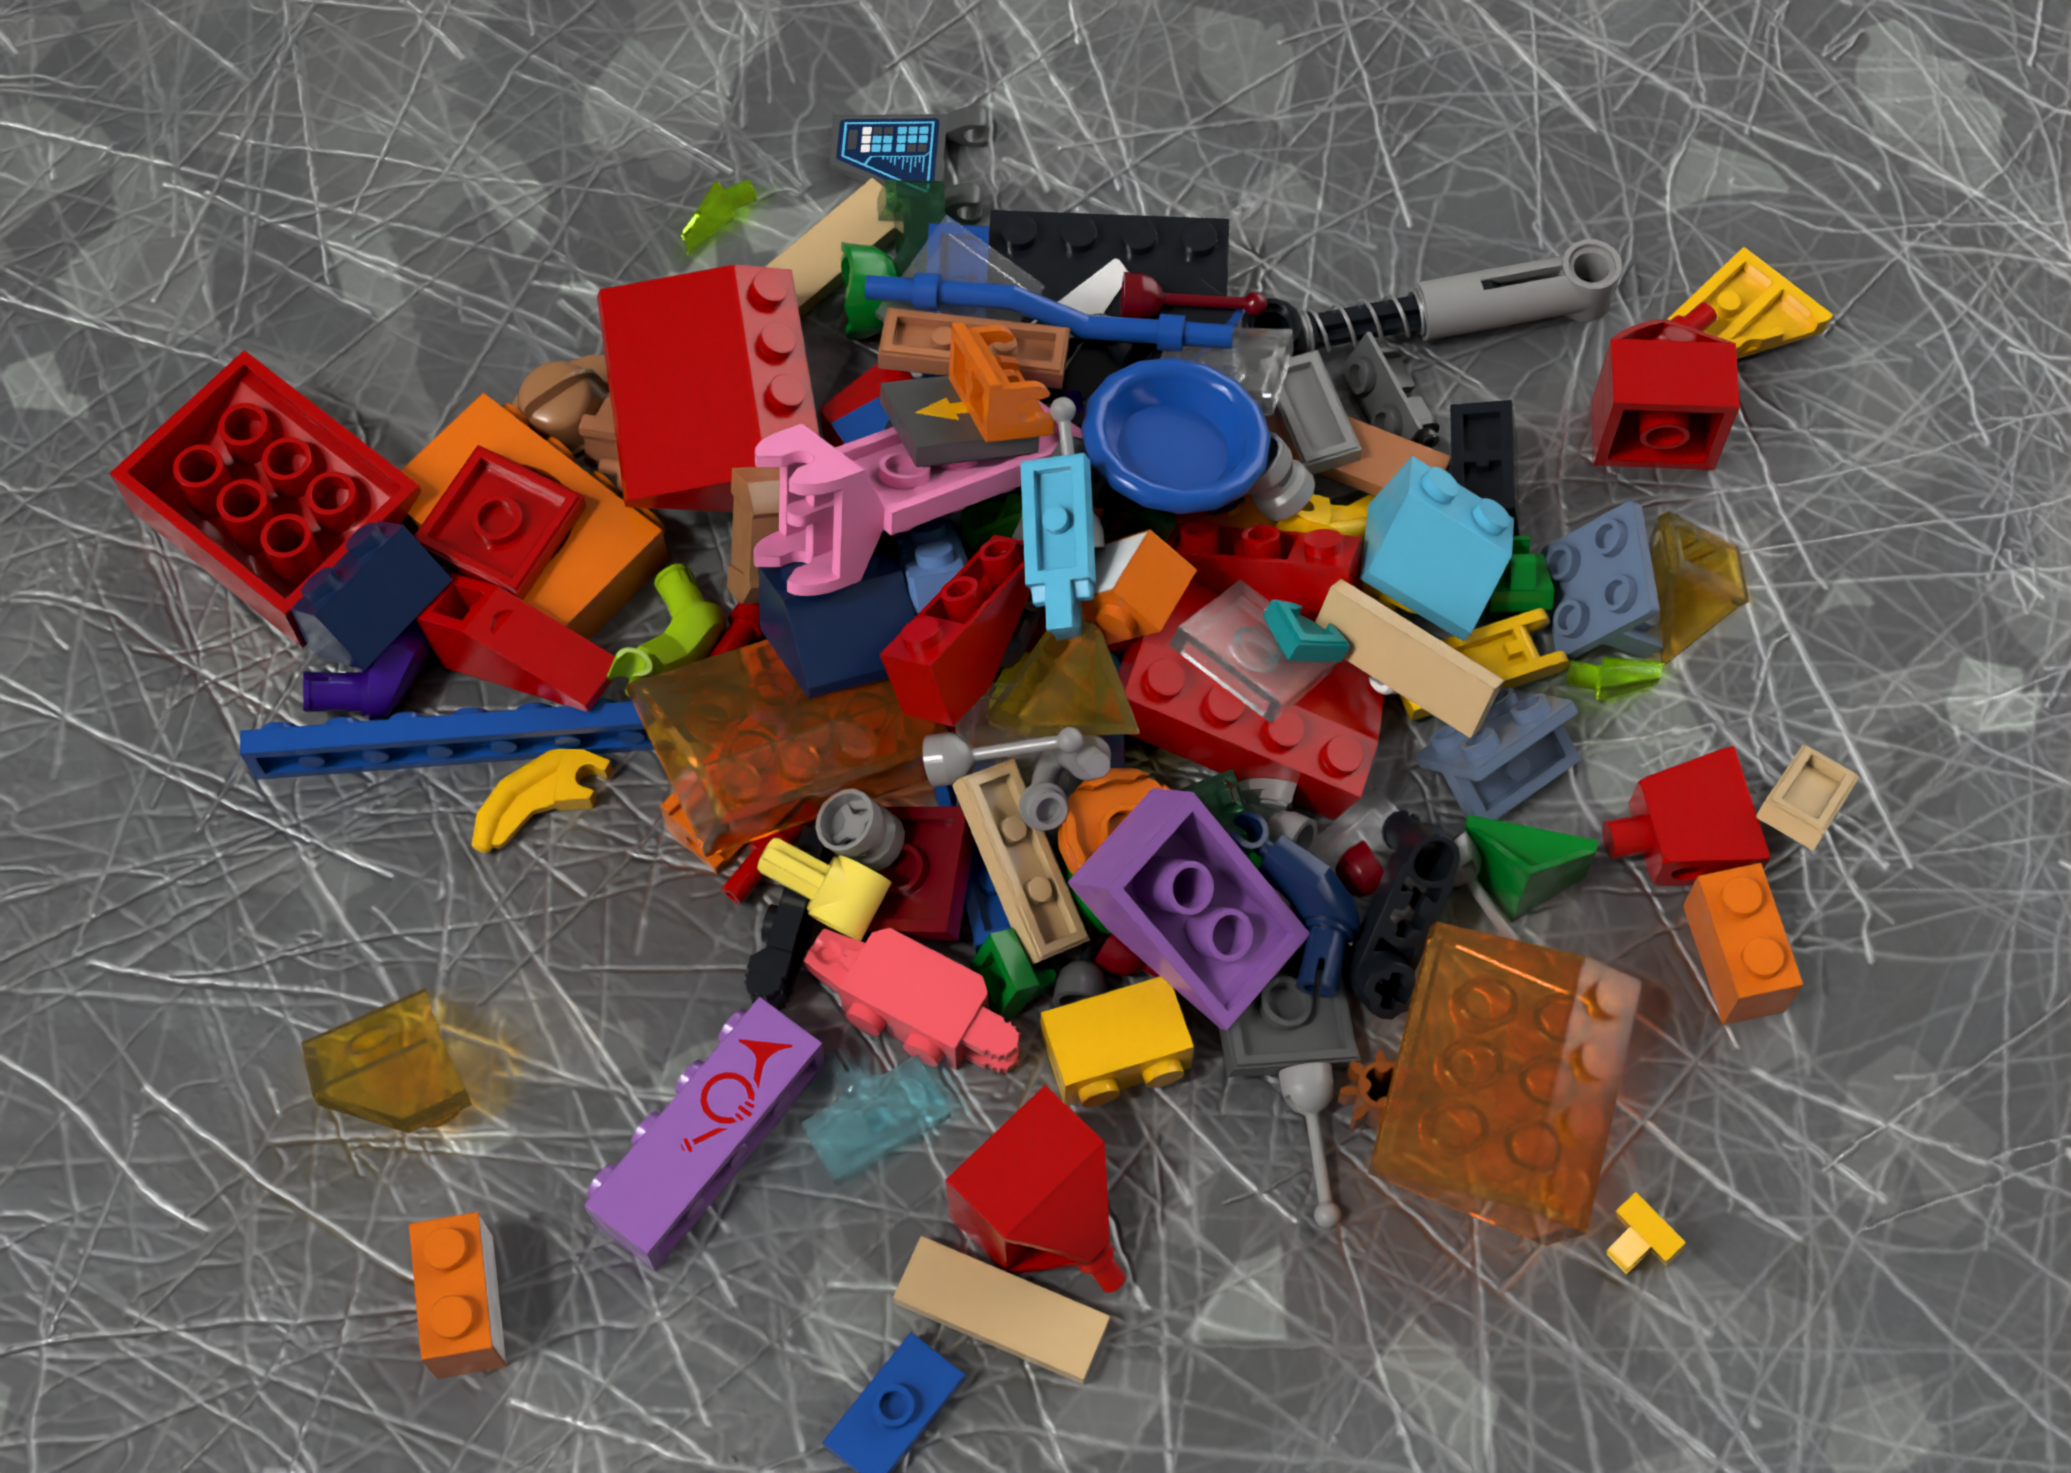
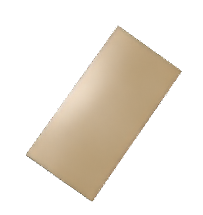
M1802 745L1764 801L1756 818L1814 851L1852 791L1859 776L1811 747Z

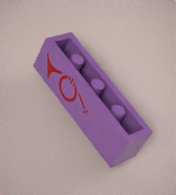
M761 997L754 1002L747 1012L740 1009L728 1019L718 1036L720 1044L705 1062L696 1060L684 1071L676 1084L675 1092L677 1095L661 1114L654 1111L641 1122L633 1134L631 1143L634 1146L617 1166L613 1163L605 1166L588 1188L587 1196L589 1199L584 1204V1207L593 1224L655 1272L827 1065L822 1042Z

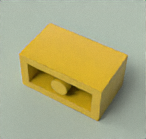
M1161 976L1041 1012V1036L1063 1102L1067 1106L1079 1102L1085 1108L1104 1105L1116 1099L1120 1095V1090L1145 1083L1147 1088L1163 1087L1182 1078L1184 1071L1192 1067L1193 1042L1174 989Z

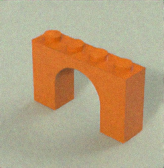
M483 392L401 470V472L416 482L422 491L401 524L413 536L416 534L477 445L583 495L587 507L572 527L571 533L562 549L549 561L523 601L589 640L670 559L663 535L666 531L665 527L649 509L625 507L624 500L620 498L618 489L605 475L598 471L589 474L578 466L575 457L562 442L554 437H549L545 440L530 429L524 414L510 403L500 406Z

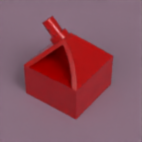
M1701 302L1684 317L1677 315L1671 320L1655 319L1631 326L1611 338L1591 401L1593 466L1715 470L1739 411L1740 402L1736 343L1704 332L1717 321V314L1709 304Z
M1044 1085L945 1179L949 1218L1003 1271L1010 1274L1077 1266L1082 1273L1091 1274L1104 1292L1111 1293L1118 1290L1124 1284L1126 1275L1113 1258L1114 1247L1110 1242L1105 1142L1053 1091Z

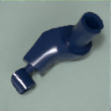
M1255 812L1239 815L1233 822L1248 834L1249 842L1234 831H1227V833L1246 856L1254 852L1263 858L1258 871L1270 885L1291 903L1295 916L1310 932L1306 939L1300 973L1296 980V988L1303 993L1313 996L1317 972L1323 970L1320 997L1332 998L1337 996L1346 944L1352 942L1360 933V916L1356 903L1330 866L1284 834L1275 843L1268 838L1269 828L1267 822L1261 815Z

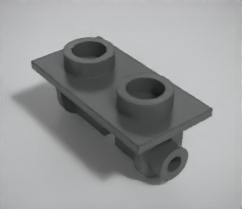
M1366 332L1340 368V372L1368 424L1433 448L1440 441L1437 434L1440 425L1432 417L1421 395L1406 397L1405 394L1411 393L1415 384L1400 358L1401 355L1396 347H1389L1386 341L1376 342L1372 333Z

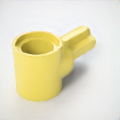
M773 838L767 844L757 866L761 874L810 899L806 908L809 910L808 915L860 942L892 883L877 872L845 856L833 857L831 862L827 864L780 838Z

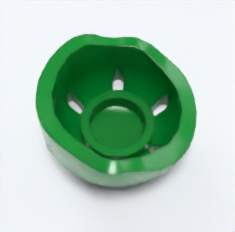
M841 242V251L843 252L841 271L846 286L844 305L847 314L846 336L850 340L866 339L882 333L887 307L898 308L899 302L867 300L865 298L867 275L900 277V274L891 257L875 246Z

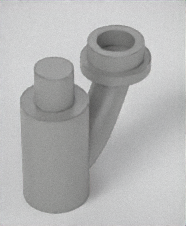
M1058 716L1052 719L1043 731L1042 738L1057 736L1062 729L1074 727L1082 733L1083 745L1079 751L1071 754L1065 753L1061 749L1047 750L1041 754L1033 772L1031 785L1022 793L1018 806L1022 820L1032 829L1038 831L1051 830L1061 825L1065 820L1068 812V800L1064 791L1057 785L1058 778L1065 768L1081 780H1093L1103 777L1110 769L1111 752L1108 744L1073 716Z

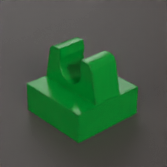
M1529 535L1513 536L1512 556L1487 602L1490 613L1531 611L1538 608L1552 610L1554 598L1553 583L1544 554H1529Z
M1013 928L990 933L969 964L972 971L982 975L984 978L990 1010L1004 1019L1019 1015L1026 1003L1045 994L1056 979L1054 969L1043 972L1033 971Z

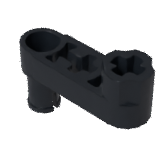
M1405 810L1392 813L1383 823L1381 830L1382 839L1389 848L1394 849L1396 852L1392 853L1360 925L1359 936L1355 937L1343 968L1345 982L1354 995L1372 1014L1381 1019L1389 1020L1394 1019L1403 1012L1413 1010L1419 1001L1422 989L1416 982L1415 971L1454 886V876L1460 862L1459 848L1454 840L1435 825L1422 823L1417 815L1412 813L1410 816L1409 812ZM1406 877H1410L1420 886L1426 887V892L1423 893L1415 886L1411 890L1404 883ZM1409 905L1415 911L1411 921L1401 919L1396 924L1390 918L1394 909L1405 910Z

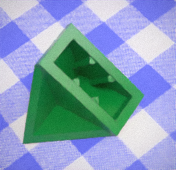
M1469 814L1463 831L1467 830L1477 844L1482 856L1478 879L1511 922H1514L1586 877L1596 854L1598 840Z

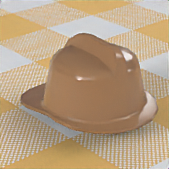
M587 355L570 362H548L536 367L524 379L518 395L512 403L513 406L524 414L530 429L545 440L549 437L558 439L570 450L573 456L585 451L583 435L579 434L578 429L583 414L596 416L604 400L607 397L610 398L605 355Z

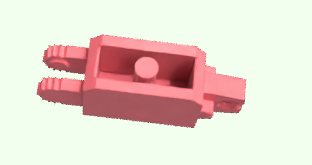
M892 928L872 932L866 943L823 929L812 947L808 950L804 959L805 969L840 995L842 1010L846 1011V1019L861 1031L873 1036H879L883 1031L904 1042L903 1049L909 1055L932 1067H937L939 1062H942L957 1070L963 1059H966L985 1070L990 1068L991 1073L997 1072L999 1075L1006 1073L1008 1075L1010 1070L1015 1066H1019L1021 1046H1018V1040L1020 1039V1032H1017V1026L1011 1025V1021L1007 1023L1003 1017L989 1010L988 992L982 975Z

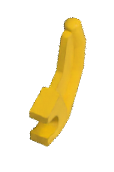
M1313 494L1308 503L1298 513L1287 519L1279 520L1276 528L1280 531L1307 533L1318 529H1331L1339 532L1341 535L1361 536L1362 542H1364L1368 504L1376 496L1367 495L1348 506L1331 505L1330 498Z
M552 749L507 775L498 782L476 813L472 847L481 853H490L492 848H504L534 814L552 809H557L558 811L593 809L597 802L595 792L592 789L579 785L580 781L585 776L592 774L608 781L614 771L611 761L584 749Z

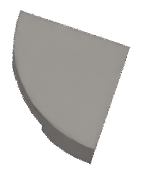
M1273 778L1246 779L1233 786L1227 804L1245 812H1255L1268 821L1278 812L1283 810L1292 811L1297 783Z

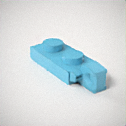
M1085 453L1021 461L1025 585L1032 591L1033 604L1036 607L1045 606L1046 630L1052 632L1056 636L1057 641L1082 638L1083 608L1081 601L1094 600L1093 585L1096 584L1090 459Z

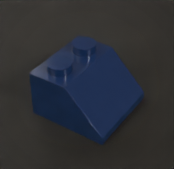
M377 521L376 523L371 522L364 525L347 541L345 547L348 552L332 568L326 567L315 573L302 587L301 594L303 597L290 610L308 648L316 657L366 670L453 580L402 524Z
M879 540L861 581L826 594L798 596L787 592L788 578L795 568L806 563L793 562L782 567H758L760 630L808 699L889 678L880 653L895 639L904 626L916 616L903 571Z

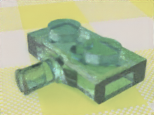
M848 1045L838 1048V1056L848 1073L834 1051L824 1058L823 1061L830 1068L843 1092L832 1105L801 1122V1127L835 1185L951 1118L950 1108L917 1055L885 1074L868 1078L865 1077L850 1052Z

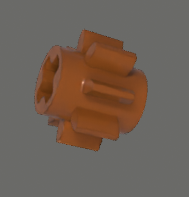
M1378 1050L1374 1062L1365 1068L1356 1061H1352L1349 1064L1347 1075L1356 1086L1347 1085L1340 1088L1337 1101L1343 1105L1353 1106L1354 1114L1349 1126L1352 1130L1359 1128L1363 1124L1368 1128L1376 1129L1378 1139L1384 1140L1387 1129L1396 1122L1408 1130L1412 1127L1415 1115L1406 1105L1420 1103L1424 1095V1087L1409 1084L1408 1074L1412 1065L1409 1060L1397 1065L1386 1060L1383 1050ZM1384 1089L1389 1090L1393 1094L1392 1099L1384 1096L1377 1102L1369 1097L1370 1091L1378 1094Z

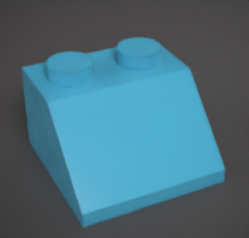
M1411 456L1368 504L1360 580L1460 640L1465 641L1477 624L1512 556L1514 518L1508 515L1506 510L1494 500L1482 499L1459 485L1447 471L1439 467H1430L1414 456Z

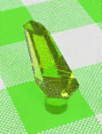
M748 179L724 189L718 181L713 183L682 232L681 236L687 255L726 224L733 222L735 218L733 210L757 201L755 190Z
M1603 657L1600 666L1570 660L1566 685L1596 690V700L1601 701L1658 684L1665 661Z

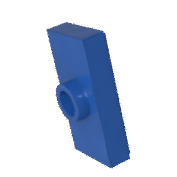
M910 1332L823 1440L824 1448L855 1473H892L965 1382V1374Z

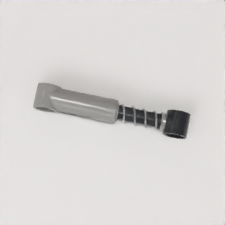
M1584 239L1573 243L1566 250L1565 254L1561 256L1415 282L1413 289L1410 290L1407 297L1395 298L1391 294H1386L1380 302L1369 303L1365 299H1359L1355 306L1342 308L1336 303L1330 307L1329 311L1316 313L1310 308L1305 311H1299L1286 301L1277 298H1266L1267 308L1263 314L1251 316L1245 311L1242 317L1238 351L1239 362L1245 372L1253 378L1259 379L1260 366L1326 347L1329 353L1331 346L1353 342V346L1356 347L1358 345L1357 341H1360L1366 332H1371L1374 338L1379 337V341H1384V336L1405 333L1406 337L1409 338L1411 336L1410 331L1417 330L1424 341L1563 315L1579 322H1591L1602 318L1610 309L1622 271L1621 258L1617 251L1609 244L1596 239ZM1262 338H1274L1278 341L1267 342L1262 340Z

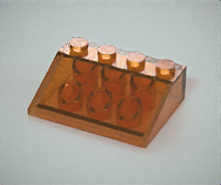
M767 639L630 682L626 688L706 857L815 820L822 804L832 794L842 789H856L875 799L928 780L923 761L924 738L926 735L948 732L943 724L903 714L889 678L808 699Z
M1440 922L1431 924L1368 1174L1544 1246L1587 1234L1642 981L1583 955Z

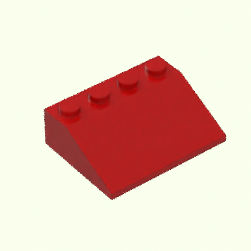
M734 264L599 290L597 302L625 507L733 512L734 496L731 493L732 468L757 467L755 465V447L760 441L776 432L799 424L805 425L819 436L792 269Z
M245 350L109 473L133 513L302 649L307 644L290 609L303 597L301 589L304 584L321 569L326 567L332 568L348 552L345 546L349 538L364 525L371 522L376 523L377 521L401 524L422 492L416 482Z
M1192 578L1160 632L1129 640L1101 723L1238 781L1252 778H1273L1297 783L1293 804L1335 821L1362 798L1379 742L1384 694H1380L1373 689L1369 681L1371 675L1344 658L1341 663L1288 661L1261 614Z

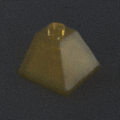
M425 988L301 1042L311 1092L318 1106L411 1133L422 1127L437 1128L455 1119L460 1110L472 1105L463 1076Z

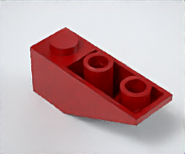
M1194 520L1187 523H1176L1166 542L1197 569L1193 576L1195 580L1261 615L1264 614L1271 600H1281L1302 606L1303 608L1299 614L1315 622L1330 587L1340 579L1363 592V581L1360 580L1362 563L1361 536L1341 535L1339 532L1331 529H1318L1307 533L1280 531L1274 526L1265 524L1240 528L1217 526L1215 523L1207 520Z
M993 535L880 653L903 714L954 727L992 686L1031 592L1025 585L1023 540Z
M451 573L449 576L453 580L415 618L443 668L586 712L591 710L614 680V678L612 680L607 678V673L615 658L614 655L500 586Z

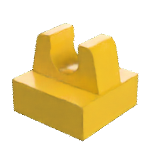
M1637 1192L1616 1210L1617 1218L1628 1229L1606 1252L1607 1256L1626 1275L1650 1253L1667 1267L1686 1249V1242Z

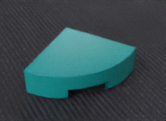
M1271 600L1262 616L1288 661L1341 663L1351 646L1335 626L1329 623L1326 629H1323L1312 620L1299 614L1303 608L1302 606L1281 600Z

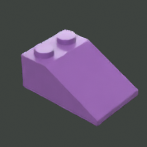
M1152 788L1067 882L1108 931L1216 1026L1223 1030H1228L1310 935V932L1194 792Z

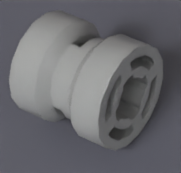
M1270 433L1271 442L1266 469L1248 491V494H1251L1253 504L1266 518L1279 521L1298 513L1308 503L1314 492L1315 481L1313 475L1301 462L1292 459L1291 449L1277 434Z
M842 789L832 794L822 804L817 815L816 831L818 839L832 852L852 859L873 871H880L888 867L899 856L903 848L905 832L899 818L885 807L879 806L871 797L859 790Z

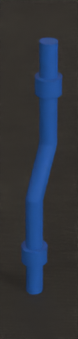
M916 272L914 278L867 275L865 282V298L867 300L910 302L913 304L914 309L938 311L941 305L1010 309L1050 326L1070 328V334L1082 339L1157 344L1158 351L1183 352L1184 346L1218 349L1233 348L1234 325L1186 322L1185 315L1160 314L1159 320L1088 315L1016 285L943 280L942 275L937 273Z

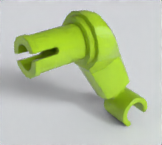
M680 563L670 565L659 572L654 581V585L672 617L664 633L639 645L637 648L626 647L620 649L616 653L607 673V678L611 680L617 676L629 678L624 692L632 699L641 695L642 690L646 692L684 679L706 660L725 633L726 622L721 606L704 599L694 574L688 565L686 567Z

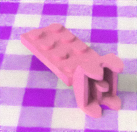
M1038 400L1044 412L1050 413V408ZM1054 420L1053 435L1039 436L1038 453L927 467H916L894 427L835 448L803 424L776 432L764 438L755 447V465L757 467H780L779 531L764 537L754 547V565L756 567H782L793 562L806 563L795 568L787 580V592L798 596L826 594L860 582L883 530L890 535L909 531L922 523L949 513L959 512L967 506L999 494L1011 492L1015 488L1020 487L1021 461L1051 457L1052 452L1060 442L1058 422ZM1071 423L1072 436L1082 438L1081 429Z

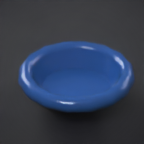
M1177 358L1138 361L1108 375L1087 400L1081 426V434L1090 463L1113 490L1143 507L1174 514L1214 511L1245 496L1266 469L1271 436L1262 408L1238 381L1209 365Z

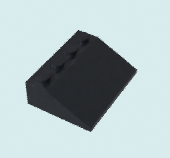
M991 210L987 283L1016 285L1058 302L1113 259L1117 258L1128 272L1144 273L1154 278L1164 293L1184 294L1195 278L1200 277L1221 294L1227 296L1229 219ZM1121 288L1103 314L1120 317ZM1163 305L1161 310L1151 319L1159 320L1160 314H1169L1174 305ZM986 308L987 319L1031 323L1035 320L1010 309ZM1090 339L1084 341L1065 369L1062 389L1047 387L1050 396L1039 401L1044 404H1052L1055 399L1064 397L1070 390L1081 392L1083 401L1089 399L1108 375L1123 369L1108 355L1107 346L1109 341ZM1217 349L1211 357L1201 364L1209 365L1224 374L1225 349Z

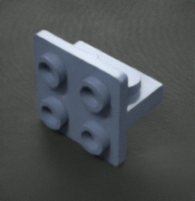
M1629 500L1541 550L1540 554H1544L1554 587L1553 608L1549 610L1555 652L1565 651L1569 661L1602 644L1643 658L1664 648L1659 624L1660 607L1641 504Z
M1511 687L1502 688L1499 690L1481 729L1472 738L1467 737L1447 724L1430 736L1429 741L1431 744L1419 751L1415 758L1421 768L1443 774L1466 819L1469 814L1497 820L1581 761L1563 725L1564 722L1576 715L1578 710L1570 699L1517 690Z

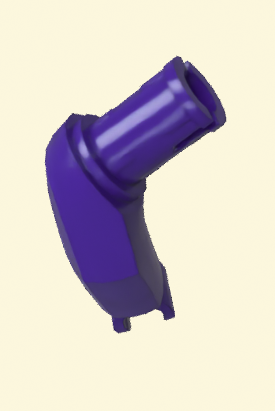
M416 619L403 630L366 670L362 669V672L326 673L304 671L303 711L362 712V717H369V721L388 717L406 696L431 649V645Z

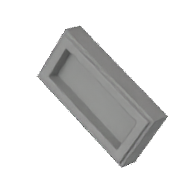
M1318 350L1260 366L1259 379L1286 442L1291 449L1294 460L1301 462L1312 475L1360 461L1362 449Z

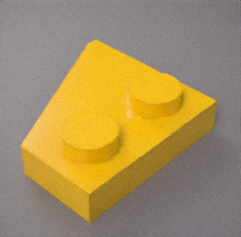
M1743 247L1667 320H1671L1677 315L1684 317L1701 302L1709 304L1717 314V321L1704 332L1736 343L1737 359L1822 334L1829 327L1834 315Z

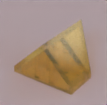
M1671 511L1658 516L1648 542L1660 607L1659 625L1664 647L1659 651L1662 667L1738 607L1750 602L1739 547Z
M1083 620L1081 637L1057 641L1056 636L1046 630L986 715L994 724L1025 737L1057 736L1066 727H1074L1082 735L1140 734L1103 633L1094 623Z

